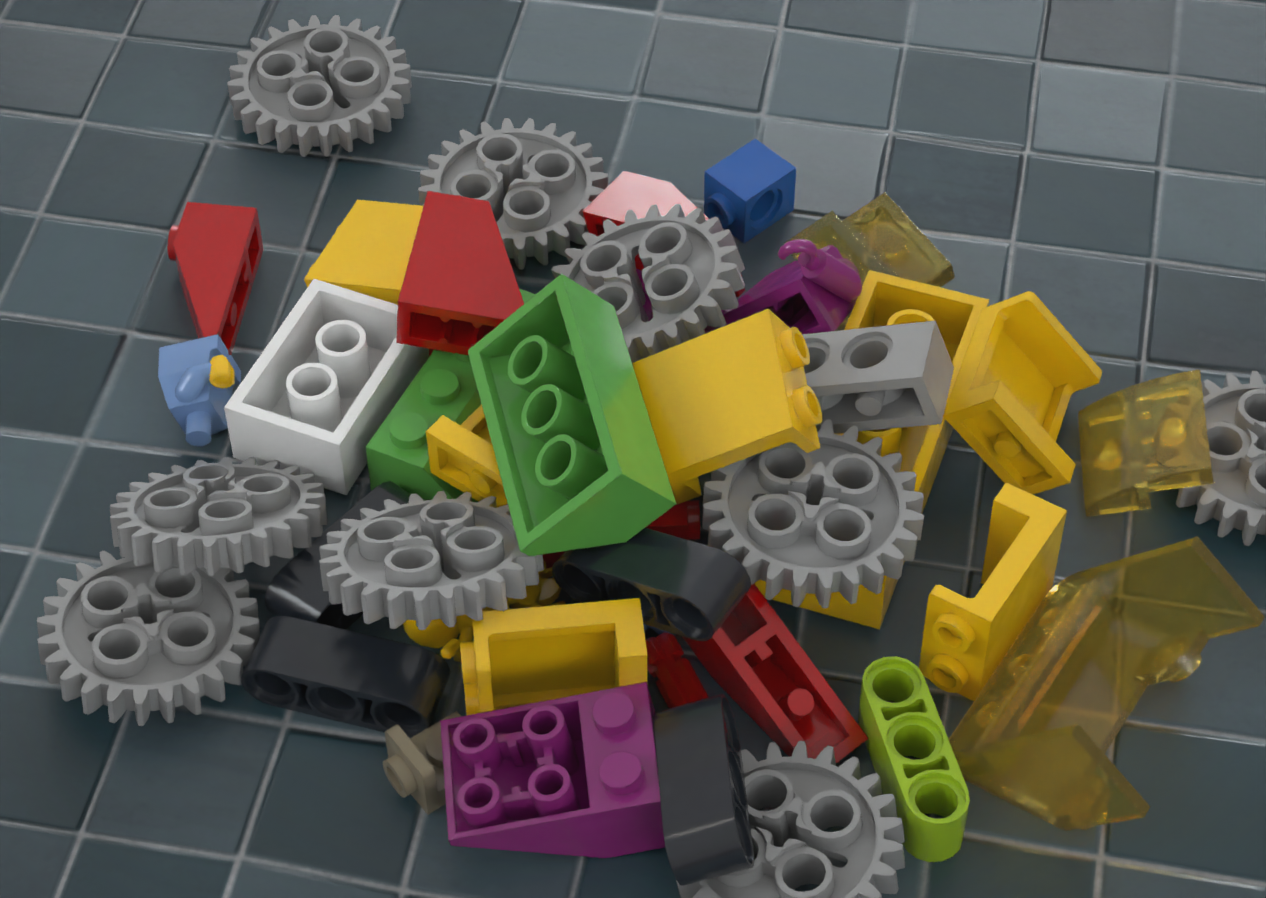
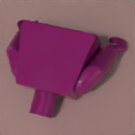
M792 240L781 246L778 256L780 259L785 260L790 254L801 252L798 260L765 276L737 299L739 303L737 308L721 310L726 325L769 308L789 328L796 327L801 334L835 331L853 310L855 302L861 294L862 281L859 271L851 261L843 258L838 249L833 245L817 249L816 245L809 240ZM707 325L704 330L711 332L721 327Z

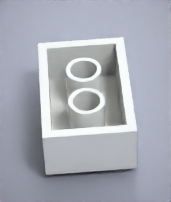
M313 279L224 407L233 458L245 461L250 457L256 458V465L260 466L278 460L280 461V470L297 465L300 466V475L313 473L315 475V483H323L324 488L347 495L367 464L366 445L429 358L428 348L396 343L398 305Z

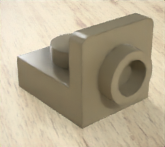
M455 711L442 720L461 717V715ZM440 721L412 738H409L398 724L386 730L385 739L388 758L383 761V768L393 788L404 798L411 794L427 815L445 805Z

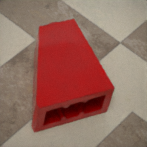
M427 191L398 299L396 343L469 356L468 350L524 305V301L490 202L460 195Z

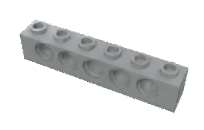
M936 320L802 334L810 354V363L804 366L807 385L815 393L822 411V422L816 425L818 432L826 419L832 420L834 433H845L853 425L858 427V431L942 423L954 366Z

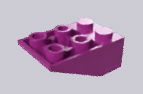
M647 682L440 720L448 841L450 845L610 858L665 848L653 716L655 709Z

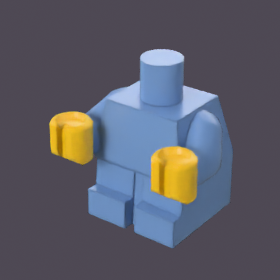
M218 334L160 347L158 378L168 409L186 434L187 443L193 446H205L210 443L211 435L228 428L224 407L232 397L233 387L241 384V370L233 357L228 355V349Z

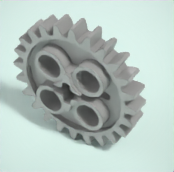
M312 15L308 26L301 27L294 19L288 20L289 31L281 32L271 26L268 28L269 40L251 38L252 51H238L239 65H232L229 68L231 81H228L227 85L235 120H242L245 134L257 131L258 143L261 145L269 143L276 138L278 152L281 153L286 151L292 144L299 145L300 155L303 157L310 152L312 146H320L324 156H330L332 145L340 144L346 151L352 152L353 140L356 138H360L369 144L374 143L373 129L388 133L392 131L391 118L403 119V104L411 102L410 64H407L405 50L396 49V39L394 36L381 39L379 26H374L363 32L361 19L358 18L347 27L341 26L339 15H334L328 25H321L316 15Z
M504 118L500 130H493L488 123L481 122V134L477 136L462 129L459 131V145L444 140L441 142L442 155L430 154L428 156L429 169L421 170L420 172L421 187L418 188L420 206H424L427 191L489 201L509 258H514L518 269H524L527 257L535 256L542 265H548V252L552 250L566 257L564 251L570 248V241L586 245L582 234L588 232L582 211L608 187V173H603L602 157L592 156V144L590 142L577 145L576 132L574 131L557 137L555 123H550L542 131L535 130L534 120L528 118L522 128H514L511 120Z
M675 204L666 216H661L657 205H652L646 217L637 219L633 210H628L625 216V223L619 226L609 219L604 220L603 228L605 233L596 236L585 232L582 234L586 246L582 250L567 248L564 251L570 265L553 266L551 269L555 278L562 273L614 306L632 363L705 334L703 329L707 325L713 327L725 326L726 321L721 310L737 308L739 303L734 292L745 288V283L740 273L745 270L730 230H723L717 217L706 221L700 208L695 209L685 217L680 204ZM639 254L644 265L642 278L652 305L653 318L650 321L643 307L646 301L645 293L636 272L635 256Z
M1252 371L1248 384H1241L1232 373H1226L1222 389L1206 379L1203 381L1200 395L1187 390L1183 395L1181 407H1171L1168 421L1163 426L1159 443L1161 452L1158 467L1167 470L1163 483L1164 487L1179 489L1176 505L1179 508L1195 504L1198 506L1194 520L1195 523L1201 524L1214 518L1220 521L1217 536L1223 538L1233 528L1242 530L1244 545L1250 546L1256 534L1266 536V384L1263 383L1258 371Z
M826 419L822 423L819 432L817 431L820 449L806 453L795 443H785L711 471V481H707L704 484L702 528L709 530L708 546L727 552L737 559L751 578V585L760 579L765 581V598L768 600L774 598L783 588L791 591V600L795 607L801 605L806 593L816 594L822 608L829 607L831 593L840 592L850 604H855L857 602L859 585L862 584L869 591L879 594L882 591L884 575L898 580L902 575L903 562L913 561L915 558L917 540H921L924 515L921 514L924 495L921 492L914 491L917 475L911 471L900 472L902 455L899 452L883 457L880 456L883 440L880 437L861 444L857 442V426L853 425L842 436L834 434L831 419Z
M224 457L219 463H207L203 460H197L195 466L189 469L173 465L171 466L172 474L164 475L152 472L148 474L149 483L131 482L129 484L130 492L117 493V503L110 504L114 547H119L120 556H133L134 565L136 566L154 562L155 572H162L173 566H178L182 576H186L196 568H205L208 576H214L220 568H231L236 573H241L244 571V565L250 562L268 567L270 566V556L274 555L290 559L294 557L293 547L310 548L312 546L311 537L322 536V525H327L326 498L323 483H315V475L313 473L300 475V466L297 465L280 470V461L278 460L268 462L262 466L256 465V458L250 457L241 464H232V460L229 457Z
M438 491L432 500L423 501L415 493L410 495L409 503L400 505L390 499L384 500L385 510L380 512L369 508L360 509L361 520L342 519L340 521L341 531L328 532V544L322 545L319 548L323 591H328L329 602L331 604L342 603L343 613L346 616L363 611L364 623L366 624L373 623L384 616L389 617L391 629L398 628L406 620H416L418 629L425 630L433 619H441L446 626L455 627L456 616L464 614L476 621L483 620V608L489 607L505 611L508 609L507 597L514 599H524L527 597L526 586L538 585V572L544 570L543 554L528 556L520 552L508 504L497 508L496 497L494 496L487 497L479 502H472L471 492H465L457 499H447L444 491Z
M104 550L100 552V567L94 569L87 564L77 563L78 582L59 578L56 581L58 596L45 597L43 600L45 616L37 618L39 634L37 642L41 665H46L49 684H61L62 699L66 702L81 696L83 713L87 715L96 711L103 704L108 706L109 722L112 723L117 722L126 710L135 711L138 726H144L149 718L150 711L160 710L167 723H172L175 718V707L184 705L189 711L198 715L201 714L200 697L206 695L213 700L224 701V682L235 685L242 684L243 666L247 665L260 637L257 599L249 598V582L246 579L234 581V571L231 568H220L214 576H208L205 568H196L186 576H182L178 566H173L162 572H155L154 562L136 566L134 565L133 556L116 560L110 553Z
M805 741L797 743L791 757H782L777 744L770 742L767 749V759L757 761L747 749L741 751L754 853L753 868L685 886H680L677 882L681 898H882L880 893L897 894L899 888L896 870L905 868L903 844H901L905 842L902 818H897L893 794L882 795L880 776L877 773H873L863 778L861 777L859 759L855 756L837 767L832 746L824 748L818 757L813 759L808 758ZM779 806L774 810L759 811L763 807ZM834 826L845 827L841 831L836 832L824 831L827 828ZM801 885H819L810 891H795Z

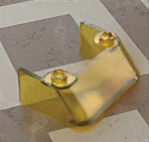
M1199 537L1085 569L1066 577L1043 598L950 736L949 742L964 780L1064 831L1075 829L1087 830L1098 825L1144 818L1150 809L1149 804L1109 760L1105 753L1148 685L1167 680L1175 683L1187 678L1200 665L1202 660L1200 653L1210 638L1259 627L1265 616Z

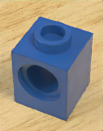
M756 138L705 171L704 214L709 219L713 217L719 218L723 229H729L734 237L742 243H746L794 210L796 167Z

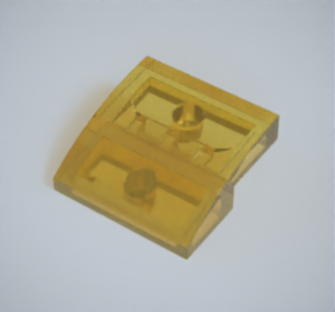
M885 192L844 220H841L832 210L784 242L785 244L796 239H806L815 244L817 249L833 245L838 249L843 258L848 259L857 267L862 286L869 270L937 287H942L955 278L952 264ZM801 252L793 253L791 255L795 260H798V257L801 254Z
M1200 369L1163 376L1129 386L1107 395L1078 411L1084 505L1087 517L1150 509V492L1214 484Z

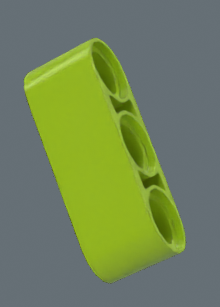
M897 656L877 659L865 669L862 677L858 714L859 726L869 738L865 741L875 772L880 776L883 794H893L895 798L897 818H902L905 838V842L902 843L907 852L917 859L927 862H942L953 857L961 848L970 802L968 788L924 675L918 666L907 659ZM904 756H914L920 759L912 760ZM934 813L941 815L944 818L935 819L928 817L925 814Z

